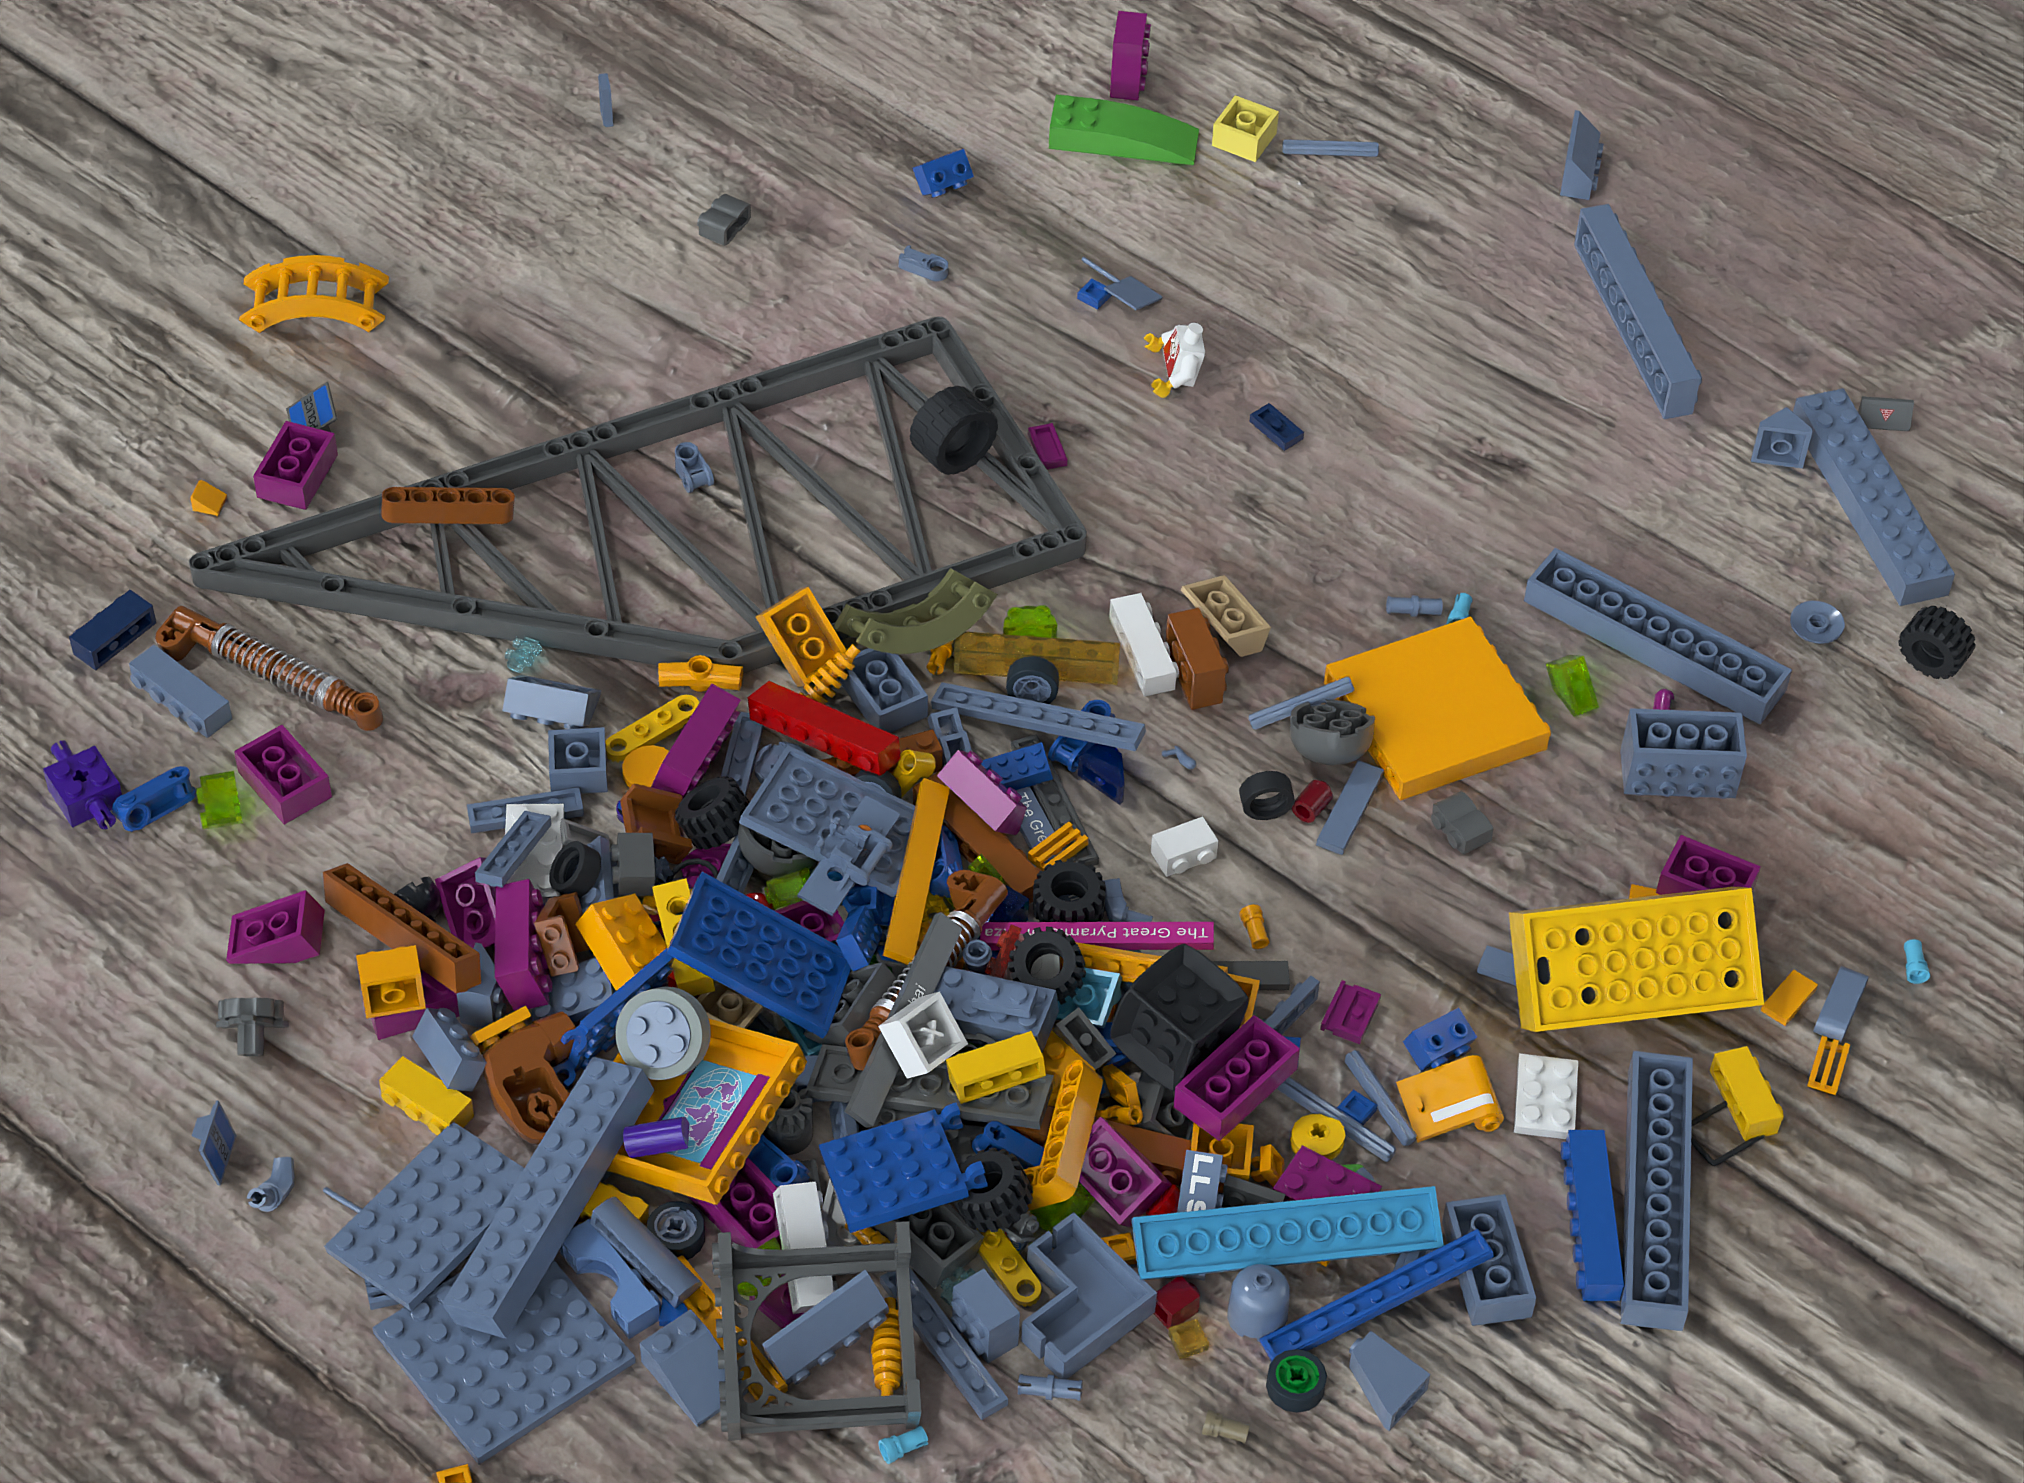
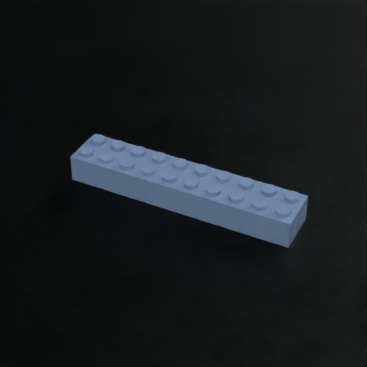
M1609 204L1582 208L1580 210L1574 246L1663 419L1693 414L1695 403L1698 401V388L1702 383L1701 373L1699 370H1696L1690 352H1687L1683 345L1681 335L1677 334L1672 318L1667 315L1664 309L1662 299L1658 298L1653 282L1649 281L1644 265L1640 264L1635 248L1631 247L1626 231L1622 230L1617 214L1613 213Z
M1844 388L1796 398L1793 413L1812 428L1808 450L1899 606L1949 596L1955 576L1954 571Z
M1554 548L1528 579L1524 602L1737 713H1742L1744 717L1758 724L1764 721L1787 691L1792 669L1557 548Z
M1633 1051L1628 1070L1622 1258L1624 1287L1621 1294V1324L1683 1331L1687 1318L1693 1058L1639 1051Z
M592 1057L442 1302V1305L455 1324L507 1338L624 1142V1128L635 1124L653 1094L654 1088L643 1069Z

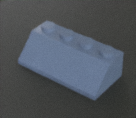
M864 1270L762 1343L765 1356L787 1385H790L792 1382L797 1385L811 1374L809 1370L817 1364L824 1366L835 1358L836 1350L843 1345L848 1348L860 1340L862 1337L860 1333L868 1327L875 1329L887 1319L886 1314L889 1313L888 1305L870 1275Z

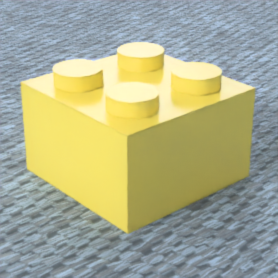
M1235 95L1214 123L1212 146L1256 162L1277 134L1279 111Z

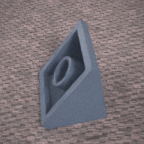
M1788 407L1780 410L1759 423L1751 462L1803 468L1812 435V428Z

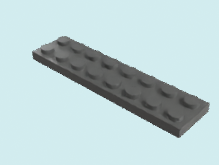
M822 1044L806 1088L808 1098L849 1103L863 1071L857 1070L852 1066L847 1047ZM946 1061L929 1073L911 1078H906L900 1067L881 1108L924 1113L935 1109L937 1115H939L947 1105L957 1102L960 1110V1115H958L960 1119L989 1123L998 1121L1004 1125L1040 1130L1054 1087V1075L1046 1074L1044 1077L960 1104L949 1080Z

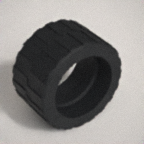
M947 387L935 393L918 410L910 428V441H912L913 447L939 472L946 475H954L968 470V468L977 464L986 455L996 438L998 420L995 414L966 387Z

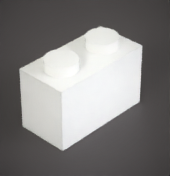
M1203 817L1152 835L1151 854L1166 877L1176 873H1183L1189 868L1200 864H1207L1217 858L1218 839Z

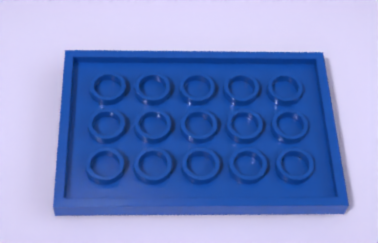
M701 872L696 880L666 954L821 1038H824L829 1031L851 970L839 946L704 872Z

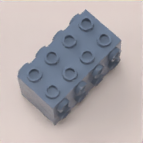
M1630 708L1620 750L1624 794L1639 796L1661 795L1666 797L1687 796L1694 798L1713 797L1721 799L1736 798L1747 758L1742 713Z

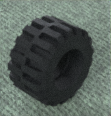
M1936 606L1921 608L1900 633L1898 641L1901 647V654L1906 657L1905 660L1908 664H1912L1913 668L1921 671L1923 675L1927 677L1930 675L1934 679H1939L1940 677L1948 679L1950 676L1956 675L1971 656L1976 646L1974 643L1975 636L1971 633L1972 629L1970 626L1965 624V620L1962 617L1959 618L1955 612L1947 611L1946 608L1941 606L1940 608Z
M716 777L698 785L685 796L675 811V820L687 837L692 840L694 847L696 846L697 849L704 850L712 847L715 848L738 835L741 815L750 801L732 777Z
M1067 859V862L1057 860L1055 865L1050 863L1046 865L1044 871L1040 870L1037 874V879L1034 881L1033 910L1036 920H1039V922L1102 921L1105 912L1106 886L1105 881H1102L1103 876L1101 873H1095L1096 868L1094 866H1085V862L1081 860L1078 863L1073 862V859ZM1063 895H1074L1081 899L1076 901H1063L1058 897Z
M1046 926V931H1041L1040 927L1034 928V934L1030 935L1027 931L1023 934L1024 940L1022 942L1017 939L1014 943L1016 950L1010 951L1009 957L1011 962H1008V968L1011 972L1010 976L1016 982L1056 990L1057 1001L1062 1005L1066 1003L1065 998L1067 996L1071 998L1076 996L1075 989H1081L1083 985L1082 978L1086 976L1084 958L1078 944L1075 943V940L1070 935L1066 936L1065 931L1058 929L1055 932L1053 927ZM1046 954H1055L1063 958V967L1055 977L1048 980H1040L1031 975V968L1039 957Z
M990 1148L987 1152L984 1149L977 1151L978 1154L974 1156L971 1154L966 1157L967 1160L964 1163L960 1162L958 1164L962 1174L965 1173L969 1165L981 1161L988 1187L968 1190L969 1197L953 1201L963 1221L971 1229L975 1230L978 1228L979 1232L984 1233L988 1229H990L991 1233L998 1232L999 1228L1003 1227L1006 1229L1010 1227L1009 1224L1012 1222L1017 1223L1021 1219L1020 1215L1026 1214L1029 1209L1027 1205L1031 1204L1033 1199L1031 1195L1033 1187L1016 1156L1012 1153L1009 1154L1004 1149L998 1152L996 1148Z

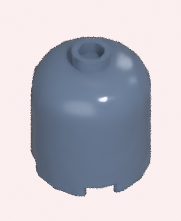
M1263 1264L1247 1266L1238 1273L1233 1281L1228 1301L1227 1319L1230 1327L1239 1336L1244 1337L1246 1335L1250 1338H1257V1341L1260 1342V1338L1284 1327L1288 1321L1290 1287L1286 1277L1278 1269Z

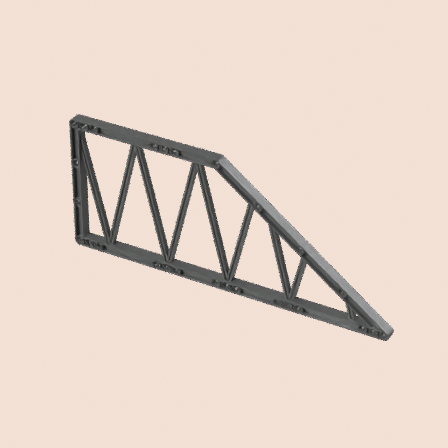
M937 316L405 486L505 488L512 490L578 468L607 620L559 612L472 524L448 525L529 607L456 595L444 524L430 523L441 592L316 571L306 561L305 556L407 524L389 523L382 518V494L196 553L189 559V566L193 584L202 589L653 665L688 662L692 657L702 655L708 657L712 663L742 666L744 674L781 661L755 617L762 613V611L605 459L724 421L764 605L767 610L778 603L779 599L740 426L904 579V581L822 608L832 627H834L846 604L864 611L891 613L894 610L911 604L916 605L928 597L927 594L942 581L950 568L987 589H991L1073 561L1085 554L1087 531L950 322L944 317ZM932 353L953 386H964L969 389L997 417L998 431L992 446L1005 466L988 451L976 465L1048 530V532L933 571L931 570L883 385L884 381L918 412L929 398L893 366ZM866 375L914 564L751 412ZM593 473L756 631L731 640H724L623 623L621 621ZM834 629L840 640L852 637Z

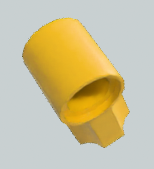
M905 750L900 754L901 760L898 761V766L891 774L898 780L902 797L921 777L928 778L933 774L935 758L932 754L914 750Z

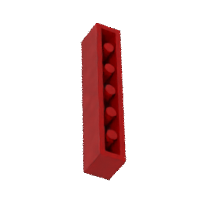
M766 682L747 697L750 720L865 771L881 776L901 760L898 736L774 682Z

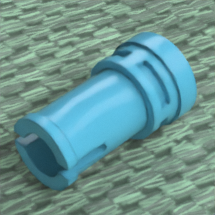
M1460 593V596L1459 594L1456 595L1454 607L1449 614L1447 624L1469 617V610L1473 601L1469 594Z
M1916 939L1908 940L1903 945L1907 960V980L1914 984L1924 983L1930 978V971L1927 962L1924 960L1922 942Z
M918 1426L899 1436L893 1435L890 1438H883L879 1440L878 1445L883 1459L887 1464H890L898 1458H902L904 1454L928 1445V1437L923 1427Z

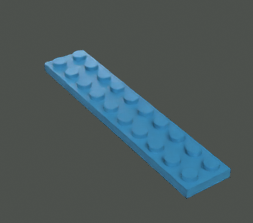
M1435 1186L1141 1216L1131 1219L1140 1280L1236 1271L1255 1264L1274 1267L1435 1250L1444 1246Z

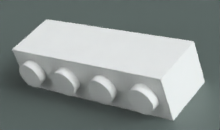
M1142 593L1110 599L1109 618L1142 694L1146 697L1175 690L1176 678H1179V669L1177 663L1171 661L1169 645L1167 642H1163L1161 638L1159 623H1154L1150 603L1145 602Z
M816 1182L779 1186L773 1193L782 1250L827 1247L828 1226L826 1221H822L820 1209L823 1208V1197L821 1191H817ZM832 1275L804 1277L788 1282L793 1314L807 1312L838 1289L836 1281L832 1280Z

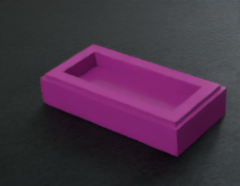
M1053 423L1029 427V439L1035 453L1045 468L1049 470L1067 466L1068 459Z

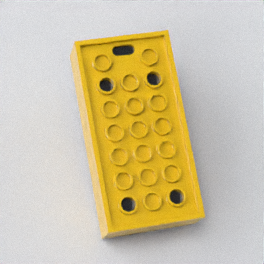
M1726 887L1509 912L1521 1029L1538 1032L1764 1005L1752 888Z

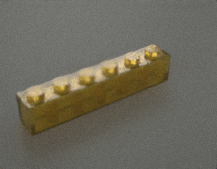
M964 632L955 639L954 673L1007 677L1009 667L1016 660L1023 657L1036 656L1045 658L1054 664L1058 669L1059 681L1117 685L1120 643Z

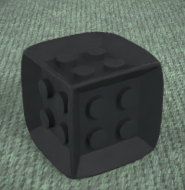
M1181 944L1168 951L1146 969L1125 993L1113 1019L1111 1039L1120 1051L1147 1075L1165 1088L1175 1091L1177 1084L1240 1028L1248 1007V996L1236 981L1205 955L1193 947Z

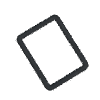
M1727 1101L1692 1120V1127L1727 1107ZM1692 1135L1691 1144L1710 1165L1716 1166L1763 1139L1765 1135L1751 1138L1715 1160Z

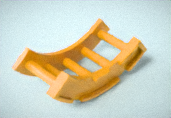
M304 255L284 258L282 263L272 266L270 263L265 264L244 277L243 284L255 291L254 308L239 317V321L260 333L266 328L285 320L300 317H324L341 320L370 332L385 320V315L374 310L373 305L374 294L388 284L389 276L360 262L359 266L344 262L345 258ZM308 281L306 295L288 296L289 284ZM318 281L336 282V297L317 295ZM347 285L364 292L363 304L346 299ZM278 289L277 299L265 302V296Z

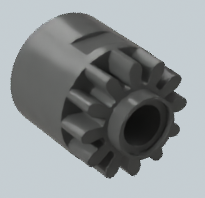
M795 1083L791 1087L789 1095L784 1098L777 1109L774 1119L769 1122L762 1133L763 1136L786 1155L797 1154L805 1150L813 1139L812 1098H807L806 1089H802L798 1093Z

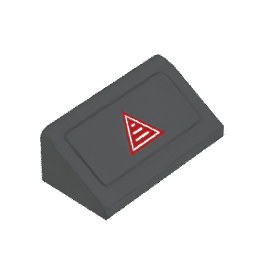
M1862 396L1858 413L1868 429L1909 431L1914 400Z

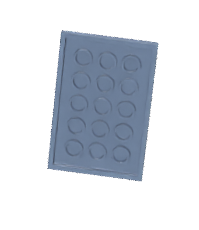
M787 745L741 815L739 824L818 861L814 857V846L820 839L826 840L830 834L829 825L835 817L840 818V825L844 828L867 795L901 814L886 837L892 842L893 846L889 852L884 853L869 875L870 880L867 883L868 886L877 887V890L894 898L897 893L915 806ZM863 850L854 865L861 868L871 851Z
M453 1122L424 1148L324 1247L329 1255L412 1312L477 1247L524 1168Z

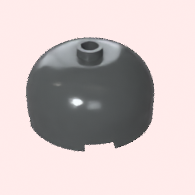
M1325 700V704L1310 706L1309 702H1305L1296 706L1291 711L1290 736L1296 750L1313 762L1325 765L1347 764L1362 757L1370 748L1374 735L1375 717L1366 714L1365 707L1351 702Z
M742 824L739 825L738 842L743 856L755 869L764 874L774 877H792L807 871L816 862V860L752 829L749 831V828Z

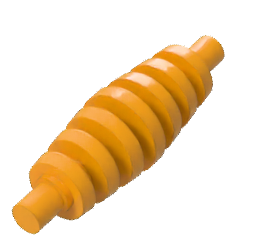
M852 644L845 653L837 652L834 655L838 659L836 663L831 659L826 662L831 668L829 671L822 666L817 670L823 676L822 679L815 674L810 676V680L815 684V687L806 682L803 688L808 694L805 695L801 691L799 694L825 705L828 701L822 694L825 693L831 698L834 697L836 693L830 685L832 684L837 689H840L842 683L837 677L840 676L846 680L849 675L844 670L846 667L851 671L855 667L853 660L861 651Z
M886 1297L884 1300L888 1305L889 1313L886 1314V1321L874 1329L871 1354L875 1387L881 1390V1396H892L893 1391L900 1387L902 1365L896 1299Z

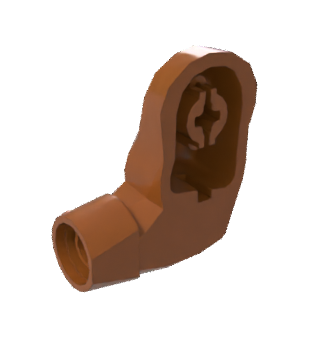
M562 1011L535 1020L530 1025L510 1032L495 1042L483 1054L487 1062L483 1074L495 1109L521 1138L531 1144H540L570 1095L560 1083L552 1066H557L569 1058L574 1040H570L564 1045L560 1041L562 1035L576 1028L568 1015Z

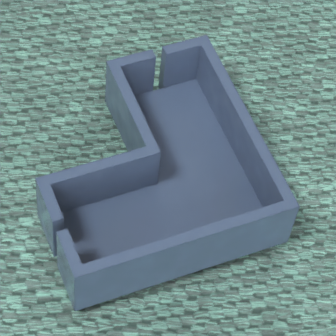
M1074 1212L1053 1227V1235L1048 1231L1028 1246L1027 1265L1057 1296L1022 1321L1021 1341L1039 1359L1044 1357V1364L1059 1379L1071 1377L1155 1313L1157 1292L1143 1279L1140 1280V1276Z

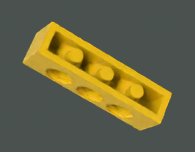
M686 878L652 887L667 948L682 914H675L684 911L693 890L689 889ZM674 958L672 968L678 989L684 990L692 996L715 991L714 982L711 977Z

